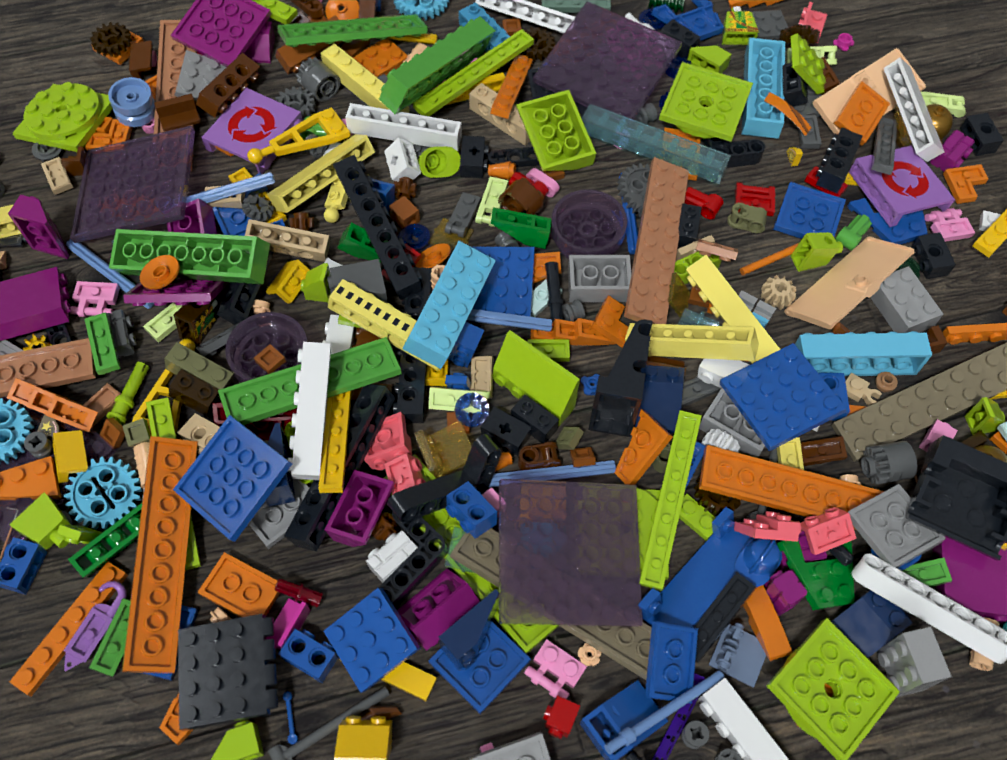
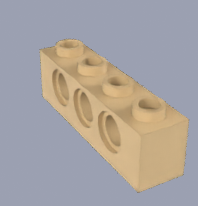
M482 83L469 93V103L472 111L526 146L530 142L516 105H514L509 119L490 114L491 107L498 93Z
M251 219L248 220L245 236H256L270 243L269 250L272 252L325 262L330 247L329 235Z
M195 413L177 433L183 440L197 441V453L200 455L220 427Z

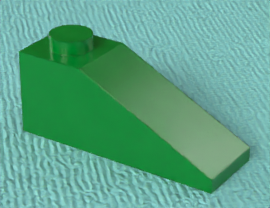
M493 207L490 224L527 246L545 249L550 234L551 218Z
M351 222L343 232L337 248L357 258L366 260L379 259L364 228Z

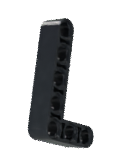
M717 137L702 138L701 140L708 163L714 169L758 164L765 150L764 142L758 139L729 143Z
M481 435L472 444L463 470L398 491L389 498L387 505L398 519L404 523L446 508V495L468 481L480 494H483L490 485L502 450L488 435Z
M392 512L393 519L399 527L419 545L378 587L383 588L386 594L391 593L392 598L390 601L396 608L446 557L449 549L443 537L422 517L403 523ZM418 528H426L422 536L415 535ZM437 542L442 543L439 551H431L433 544ZM420 559H424V567L416 569L415 563ZM403 576H408V583L405 586H399V579Z

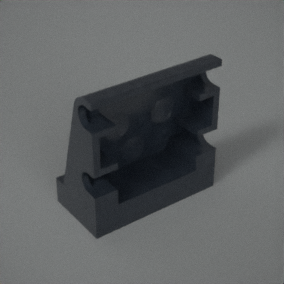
M645 319L637 321L609 376H598L588 430L631 437L630 434L635 425L642 401L646 374L641 373L639 370H634L633 367H646L651 337L649 334L653 321Z
M943 435L930 443L923 459L925 462L905 518L999 561L1002 557L998 555L999 550L1004 543H1007V463Z

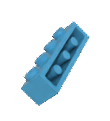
M476 2L459 11L460 26L464 27L471 19L475 20L481 16L496 30L485 49L486 52L510 37L505 29L501 28L494 18H491L484 8H481Z

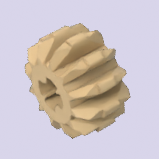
M777 275L774 278L769 277L761 288V298L765 299L764 302L771 304L773 307L777 306L779 310L789 307L796 298V287L792 286V280L786 281L785 276L782 279Z

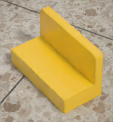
M299 259L287 262L268 287L266 293L269 295L276 293L287 304L292 303L301 290L302 279H305L307 272L310 270Z
M81 430L53 433V450L58 483L68 482V474L86 472L88 470L83 434Z

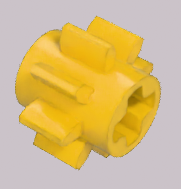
M32 334V339H24L28 347H24L23 351L31 350L33 345H39V343L41 347L51 346V343H44L46 339L44 335L37 338L35 334Z

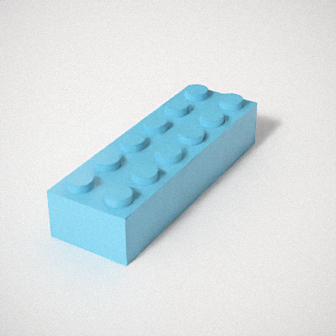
M749 37L745 51L744 80L752 82L753 85L742 112L743 135L779 138L784 125V113L765 102L764 99L771 92L784 100L782 65L785 64V41Z
M458 241L402 349L441 369L448 359L496 260Z
M916 331L908 333L868 332L866 334H855L849 332L845 334L825 333L814 335L812 333H805L800 335L795 343L796 347L818 373H844L845 376H849L850 373L857 376H878L881 372H889L893 375H917L932 356L927 333H918Z

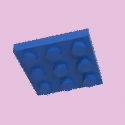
M790 182L773 230L801 239L806 233L830 232L835 236L846 199Z
M383 588L374 590L324 630L325 635L360 693L366 692L421 649Z
M493 622L490 624L478 655L475 656L477 660L469 668L465 669L463 667L458 670L441 648L428 661L480 715L531 661V658Z

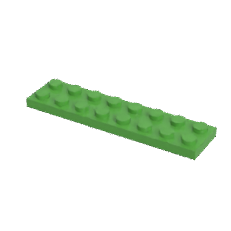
M417 14L277 25L279 35L285 45L290 47H297L299 44L316 45L321 42L333 44L335 41L352 42L356 39L368 41L370 38L387 39V37L392 36L403 38L404 35L421 36V34H427V25Z
M387 337L331 354L327 398L401 374V368ZM301 364L218 390L226 418L231 415L240 423L246 425L297 408L298 405H294V393L299 392V384H296V371L301 370Z

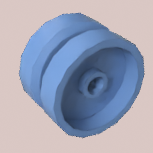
M130 77L116 81L110 87L108 92L109 101L120 123L125 126L139 127L149 123L155 117V101L147 82L139 78Z

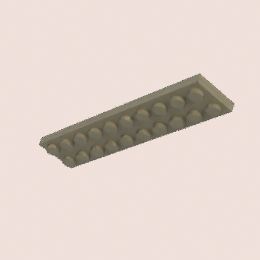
M1007 343L834 422L831 426L838 437L843 436L845 448L852 460L856 462L865 457L863 451H866V447L899 442L932 426L937 419L943 421L975 406L983 397L990 399L1007 391Z
M489 529L476 539L470 533L465 532L450 554L452 559L645 680L647 679L652 627L495 530Z

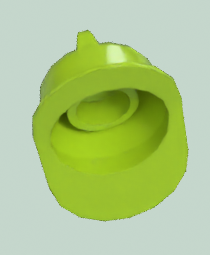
M452 147L427 148L421 153L420 158L417 159L422 174L430 178L449 177L454 175L460 168V155Z

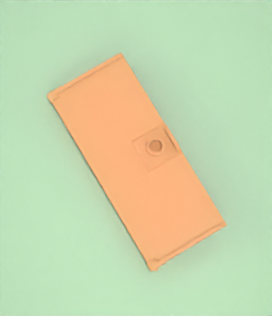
M894 49L812 102L834 134H839L841 130L834 124V121L861 81L890 103L884 115L898 106L884 71L886 66L898 58L904 60L911 67L920 91L926 88L922 79H920L899 49Z
M868 236L795 302L787 307L784 312L793 318L795 317L826 329H832L864 298H870L876 293L881 283L914 254V249Z

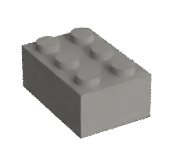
M569 255V302L577 299L580 302H604L608 295L618 302H627L631 279L630 255Z
M909 266L893 272L881 283L879 290L870 297L892 330L897 333H908L911 331L920 333L935 326L943 316V312Z
M721 388L703 416L699 429L705 433L709 432L710 429L726 431L727 434L732 435L738 441L741 454L758 458L765 445L724 389Z
M931 627L902 633L878 650V660L880 665L885 668L888 676L887 679L900 691L896 698L922 692L951 677Z

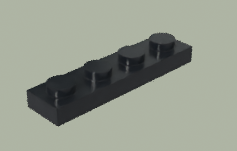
M738 572L735 573L693 627L698 628L695 659L697 663L702 660L757 589L754 584Z

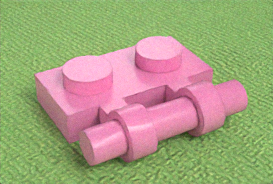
M950 208L943 212L936 210L926 214L924 217L925 221L933 222L931 225L933 233L941 232L945 242L971 238L975 234L967 217L960 218L962 215L961 209L955 210Z
M77 281L72 299L75 303H79L78 307L71 306L70 313L79 317H87L88 315L95 316L105 312H113V309L106 307L107 305L116 304L120 290L117 283ZM89 304H97L96 308L88 306Z
M546 639L533 659L535 663L540 665V668L535 670L528 666L524 674L530 677L531 682L535 685L540 684L550 691L549 694L552 697L556 698L558 695L567 699L570 693L562 689L564 684H567L574 688L587 666ZM547 671L558 678L556 683L544 676Z

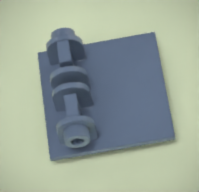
M735 623L734 626L729 624L719 638L709 666L754 688L766 654L757 637L743 631V625Z

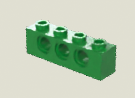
M142 503L68 559L83 578L89 577L138 538Z

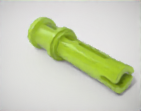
M136 362L121 395L115 397V404L111 412L107 413V418H114L121 425L126 423V416L129 410L134 407L133 399L149 370L148 365L143 368L145 363Z

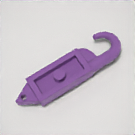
M108 581L99 588V591L103 592L106 588L113 587L117 590L118 595L111 606L97 604L91 608L63 650L65 652L64 671L73 668L81 662L86 663L107 631L121 600L127 597L126 589L121 583ZM68 662H71L70 667H67Z

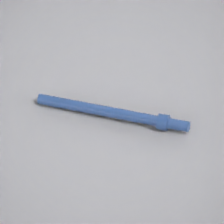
M721 671L715 672L638 724L620 731L618 737L604 745L606 752L612 754L622 746H629L635 742L637 736L723 680V673Z

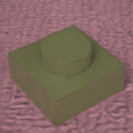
M142 418L122 426L128 447H134L137 444L150 440L151 433L147 419Z
M564 427L555 443H557L559 449L574 450L584 432L579 427Z

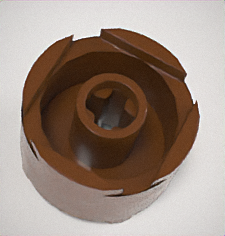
M522 177L520 180H515L499 196L498 203H502L503 207L501 209L536 215L542 209L545 197L542 192L537 191L530 184L528 179Z

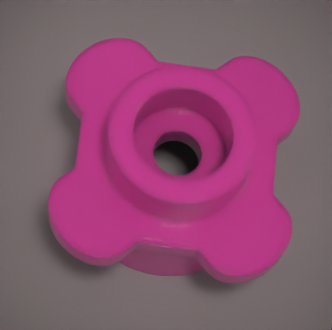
M841 33L838 39L833 41V44L839 49L847 51L850 46L854 45V41L850 34Z

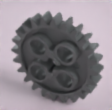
M641 163L638 166L633 164L631 168L627 167L617 182L619 184L617 189L620 190L618 196L623 197L621 202H627L626 208L632 207V213L639 212V217L642 216L650 171L648 164L643 167Z

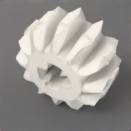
M710 429L701 443L705 446L710 445L739 453L740 449L738 441L732 435L720 429Z

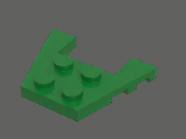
M799 540L798 542L781 541L776 543L780 552L783 551L788 559L786 563L789 569L795 571L800 580L799 583H802L808 591L805 597L813 611L855 603L854 578L852 576L853 562L848 566H844L835 557L833 560L805 563ZM852 541L842 544L852 554Z

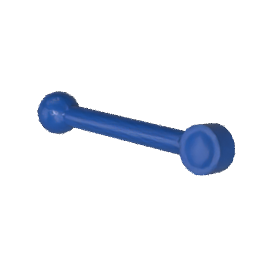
M287 691L283 694V699L286 701L290 731L288 742L295 744L298 742V736L294 731L291 707L292 693Z

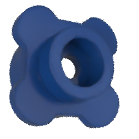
M594 374L591 377L583 376L581 378V383L584 385V394L595 395L598 376L600 375Z

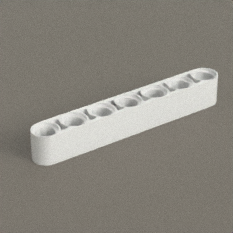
M865 554L852 570V576L859 584L998 664H1002L1007 660V631L872 554Z

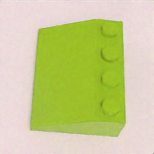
M569 90L516 104L542 171L577 170L593 165L596 151Z
M509 330L493 367L494 381L499 386L509 389L511 394L518 399L524 395L528 396L559 419L558 426H560L575 409L580 379Z

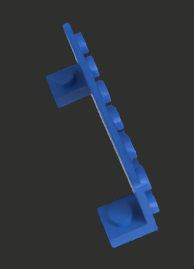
M725 507L713 520L712 536L660 593L652 588L638 604L640 617L651 626L652 621L693 628L735 575V561L753 537L734 531V512L731 509Z

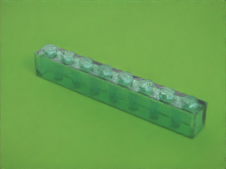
M589 104L581 118L588 135L650 159L654 157L687 169L692 175L720 184L731 155L592 104Z

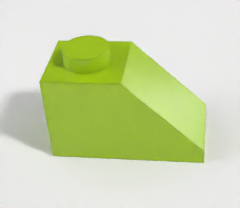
M718 46L692 47L689 51L687 63L722 74L729 65L731 53Z
M323 263L307 272L305 279H302L301 291H303L306 300L328 303L329 296L331 295L327 277L331 276L328 263Z
M983 397L965 415L972 435L981 430L983 433L998 431L997 427L1006 422L1005 415L1000 410L998 403L988 397Z
M249 721L235 724L234 729L226 732L211 760H253L264 756L257 725L253 722L249 723Z

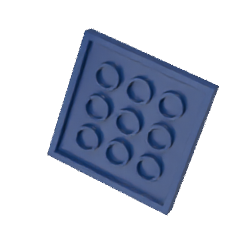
M472 247L496 260L472 309L531 317L535 247Z
M794 343L720 379L721 387L769 451L846 411L843 403Z
M229 415L173 490L229 540L235 542L293 463L237 419Z

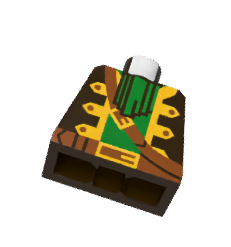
M215 299L206 305L189 302V304L183 305L175 312L173 316L180 340L191 339L195 346L201 344L216 321L213 309L218 303Z

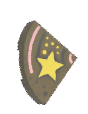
M44 414L37 431L44 433L48 439H53V433L61 432L60 427L53 418Z

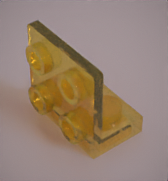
M457 421L433 434L428 435L423 430L414 433L429 472L437 478L465 465L472 445L461 421Z

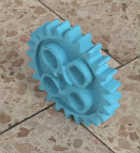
M394 0V5H396V10L399 9L400 14H417L420 19L424 17L427 20V16L433 19L434 14L439 16L440 11L444 12V7H448L449 0Z
M0 398V464L1 461L9 464V457L12 456L17 459L16 452H25L22 446L24 445L25 438L31 434L29 430L33 429L34 426L31 424L33 419L28 415L29 413L18 402L15 404L10 399L6 402L3 398Z
M100 457L99 463L91 459V466L88 467V470L76 473L78 475L76 478L69 477L73 484L65 486L67 490L71 491L64 495L66 499L71 500L65 504L66 507L73 508L69 514L76 516L75 520L78 523L83 521L85 527H89L92 523V528L97 530L101 524L102 528L107 530L109 523L111 525L115 524L116 521L127 515L131 508L137 507L134 503L135 501L142 500L140 496L136 495V493L143 491L141 487L136 486L140 484V479L135 478L137 472L135 470L130 471L132 467L129 464L123 466L124 462L121 459L116 464L113 457H110L108 462H106L104 457ZM106 474H113V477L110 481L103 482V478ZM96 477L99 484L106 490L105 492L114 503L115 509L110 507L107 500L102 496L101 491L92 481V478ZM88 486H92L91 493L83 495V490ZM119 491H125L122 499L115 500V495ZM98 505H105L101 513H95V508Z

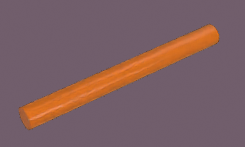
M799 243L740 268V273L746 275L791 255Z

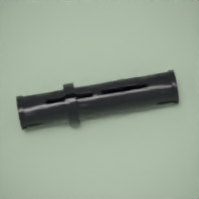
M558 262L545 263L549 299L547 306L550 309V319L554 322L555 319L563 320L562 305L564 303L560 294Z

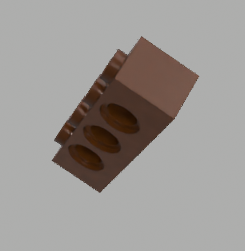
M241 53L199 93L196 105L214 118L220 113L223 114L229 104L233 103L245 88H249L251 82L254 84L258 80L260 65L244 53Z

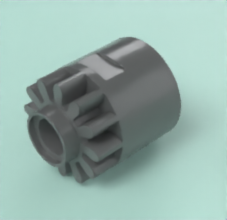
M309 57L308 61H303L301 66L298 67L297 81L309 93H312L318 101L325 102L337 93L340 87V78L319 59L314 57L312 60Z
M907 441L866 447V451H863L865 457L861 459L862 471L867 478H870L871 483H875V485L915 477L917 473L916 455L912 446Z

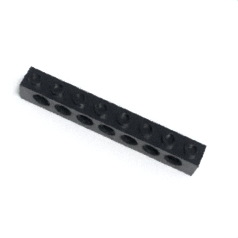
M352 155L334 163L333 167L399 299L402 300L421 291L420 282L423 281L421 274L418 270L414 271L412 266L415 264L411 255L405 254L406 246L402 238H397L396 234L398 231L394 222L389 223L387 218L390 215L385 206L381 207L380 202L382 200L378 191L373 192L372 187H374L370 176H365L364 172H366L363 162L357 161L355 155ZM401 272H407L405 275H399Z
M413 267L414 271L418 270L423 279L420 282L422 290L402 299V305H405V308L401 312L409 314L416 321L432 293V268ZM398 348L397 355L398 358H401L399 364L401 374L396 376L399 377V383H395V396H398L397 402L393 403V414L402 412L406 423H424L427 364ZM416 360L414 363H409L408 361ZM410 378L415 379V380L412 381V382L406 381V380H408V379H410ZM408 397H413V398H414V399L411 400V401H406V400H405V399L408 398Z
M375 384L363 386L350 411L343 492L354 470L359 471L395 400L394 395L386 386ZM313 480L284 535L296 547L316 552L327 533L325 528L343 494L319 493V480Z

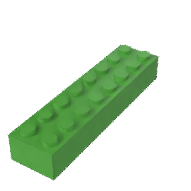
M481 16L475 20L471 19L464 27L460 26L456 32H450L445 39H439L432 47L428 46L420 55L416 54L409 62H403L398 69H392L387 75V82L381 88L382 93L379 100L396 115L440 85L445 79L447 80L468 66L475 58L481 57L496 30Z
M116 229L109 269L125 275L140 276L142 269L149 261L158 256L171 255L178 260L180 265L176 278L263 284L270 243L256 236Z

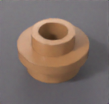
M889 372L879 373L875 380L876 387L882 392H891L898 384L897 378Z

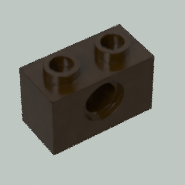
M180 369L169 385V396L208 416L213 408L212 403L218 401L219 389Z

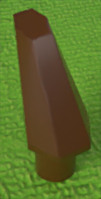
M371 706L369 708L370 712L361 717V720H371V717L384 716L387 720L401 715L402 712L397 706Z

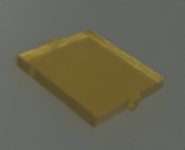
M443 218L438 227L434 229V234L430 238L429 244L433 246L442 243L448 244L451 248V253L454 251L458 241L468 245L474 230L469 228L464 238L458 237V234L454 233L447 234L445 233V226L449 220Z
M675 272L672 273L671 284L669 285L668 302L681 320H686L690 291Z

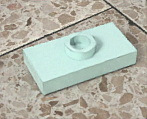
M547 279L533 290L531 312L533 317L539 315L547 307V301L549 300Z

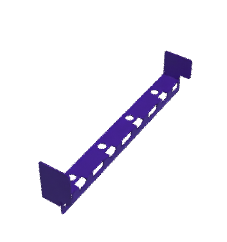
M694 673L693 687L705 680V678ZM699 696L692 700L690 711L688 710L691 703H687L678 709L652 760H655L656 757H659V760L661 758H664V760L668 759ZM683 715H686L685 721L681 720ZM672 736H675L674 742L670 741Z

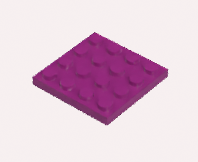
M195 0L172 32L171 37L173 40L227 67L241 53L246 52L272 13L270 9L252 0Z
M175 278L167 286L156 290L147 289L140 282L123 295L124 303H132L133 306H143L146 303L162 306L166 305L167 302H175L176 305H187L189 302L206 305L230 282Z

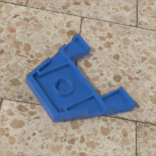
M691 0L698 8L680 15H675L666 4L653 8V16L666 24L674 19L701 37L700 41L721 34L724 29L717 12H714L712 9V2L708 0Z
M267 186L246 191L245 198L249 194L254 196L268 191ZM213 207L214 215L223 235L245 236L250 218L244 214L242 208ZM282 219L271 223L285 226Z
M866 198L851 201L847 206L850 211L868 216L872 223L871 226L874 228L872 231L884 241L900 245L914 241L918 236L928 234L923 210L903 215L896 226L890 227L879 212H873Z

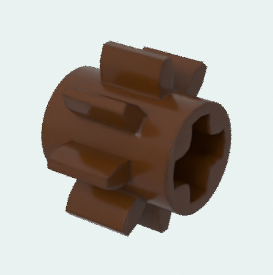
M401 177L399 182L394 181L397 199L405 196L410 200L411 196H416V183L411 178Z
M295 212L294 218H289L290 228L310 231V227H314V217H309V212Z
M381 512L371 533L375 539L386 540L390 535L397 532L395 530L397 525L393 516L390 513Z

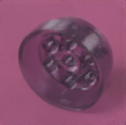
M597 190L574 191L561 198L553 209L551 235L560 252L568 259L569 255H612L624 241L627 216L622 205L609 194Z
M276 312L259 313L243 320L231 332L226 343V359L234 376L242 383L258 378L256 376L259 374H263L262 376L268 375L254 359L252 361L248 360L258 355L269 344L286 359V362L274 371L277 372L301 364V362H298V350L303 349V342H308L302 326L290 316Z

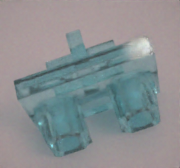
M685 308L678 325L719 326L720 322L704 316L706 312L701 311L699 314Z

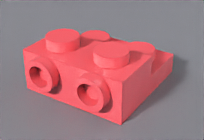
M402 412L386 417L364 459L372 470H384L385 463L406 453L412 455L411 438L406 432L405 416Z
M766 511V515L757 514L756 520L744 518V522H735L734 531L753 538L798 542L799 534L801 533V523L791 520V516L781 515L779 512Z

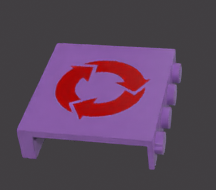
M245 88L201 138L206 150L212 153L216 149L215 146L249 161L247 153L250 149H263L270 146V140L302 122L303 119L300 111ZM292 139L286 141L280 146L289 144L292 141ZM275 153L264 156L260 163L255 164L258 173L263 174L278 156Z
M913 146L895 149L894 169L891 175L871 170L873 155L856 158L849 171L890 227L896 226L905 214L936 206L942 212L946 211L955 200L925 161L916 154Z

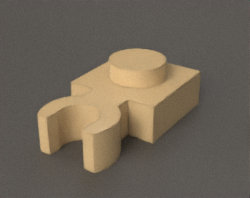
M850 373L845 381L848 397L857 402L862 398L868 406L877 403L871 396L879 399L882 394L876 389H869L870 383L853 373Z

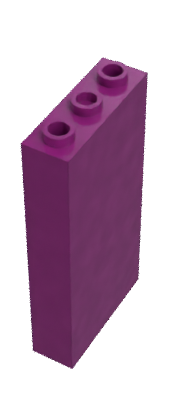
M58 267L0 282V341L69 322L71 307L67 299L70 296L65 287L68 285L65 274L60 273Z
M945 537L946 539L942 543L933 547V560L945 558L952 582L936 585L935 590L983 618H991L998 621L999 625H1004L1007 622V549L1003 550L1000 548L998 555L1002 557L999 561H996Z

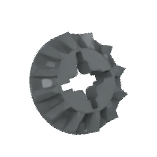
M34 143L32 153L37 160L40 159L45 162L47 159L52 160L54 157H59V154L63 153V149Z
M249 194L242 202L244 214L252 220L267 221L273 215L274 207L271 206V201L265 199V196L261 198L258 194L255 196ZM256 204H258L259 207L261 208V209H260V212H259V209L257 208V206H255Z

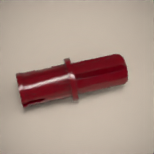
M278 579L274 589L277 592L295 598V602L297 600L303 601L316 608L323 595L321 592L304 587L302 583L299 586L283 579Z

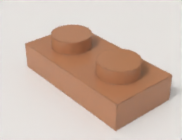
M698 239L696 246L699 254L711 256V254L718 255L719 259L728 262L731 259L736 260L738 249L702 239Z

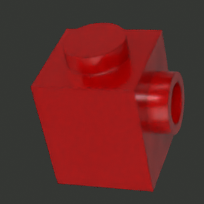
M557 695L553 707L548 705L543 719L547 721L545 728L549 729L548 733L559 739H562L563 736L568 738L580 705Z

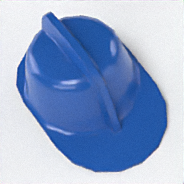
M752 538L738 555L734 571L735 573L738 572L756 587L762 586L779 567L782 561V551L780 552L775 540Z

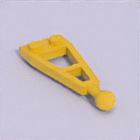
M331 107L315 113L269 141L270 146L263 149H250L247 157L251 163L257 164L262 161L264 156L275 153L276 156L334 144L350 137V131ZM317 123L327 134L326 136L303 140L300 136V133ZM292 138L296 142L280 146L281 144L285 143L286 141Z
M191 339L180 341V344L195 351L196 346ZM166 369L164 370L134 415L132 422L142 418L147 419L145 418L148 414L146 402L157 400L159 395L170 397L169 388L165 386L174 373ZM174 399L172 415L175 431H177L182 403ZM147 419V423H148V426H149V429H150V433H151V428H150L149 419Z

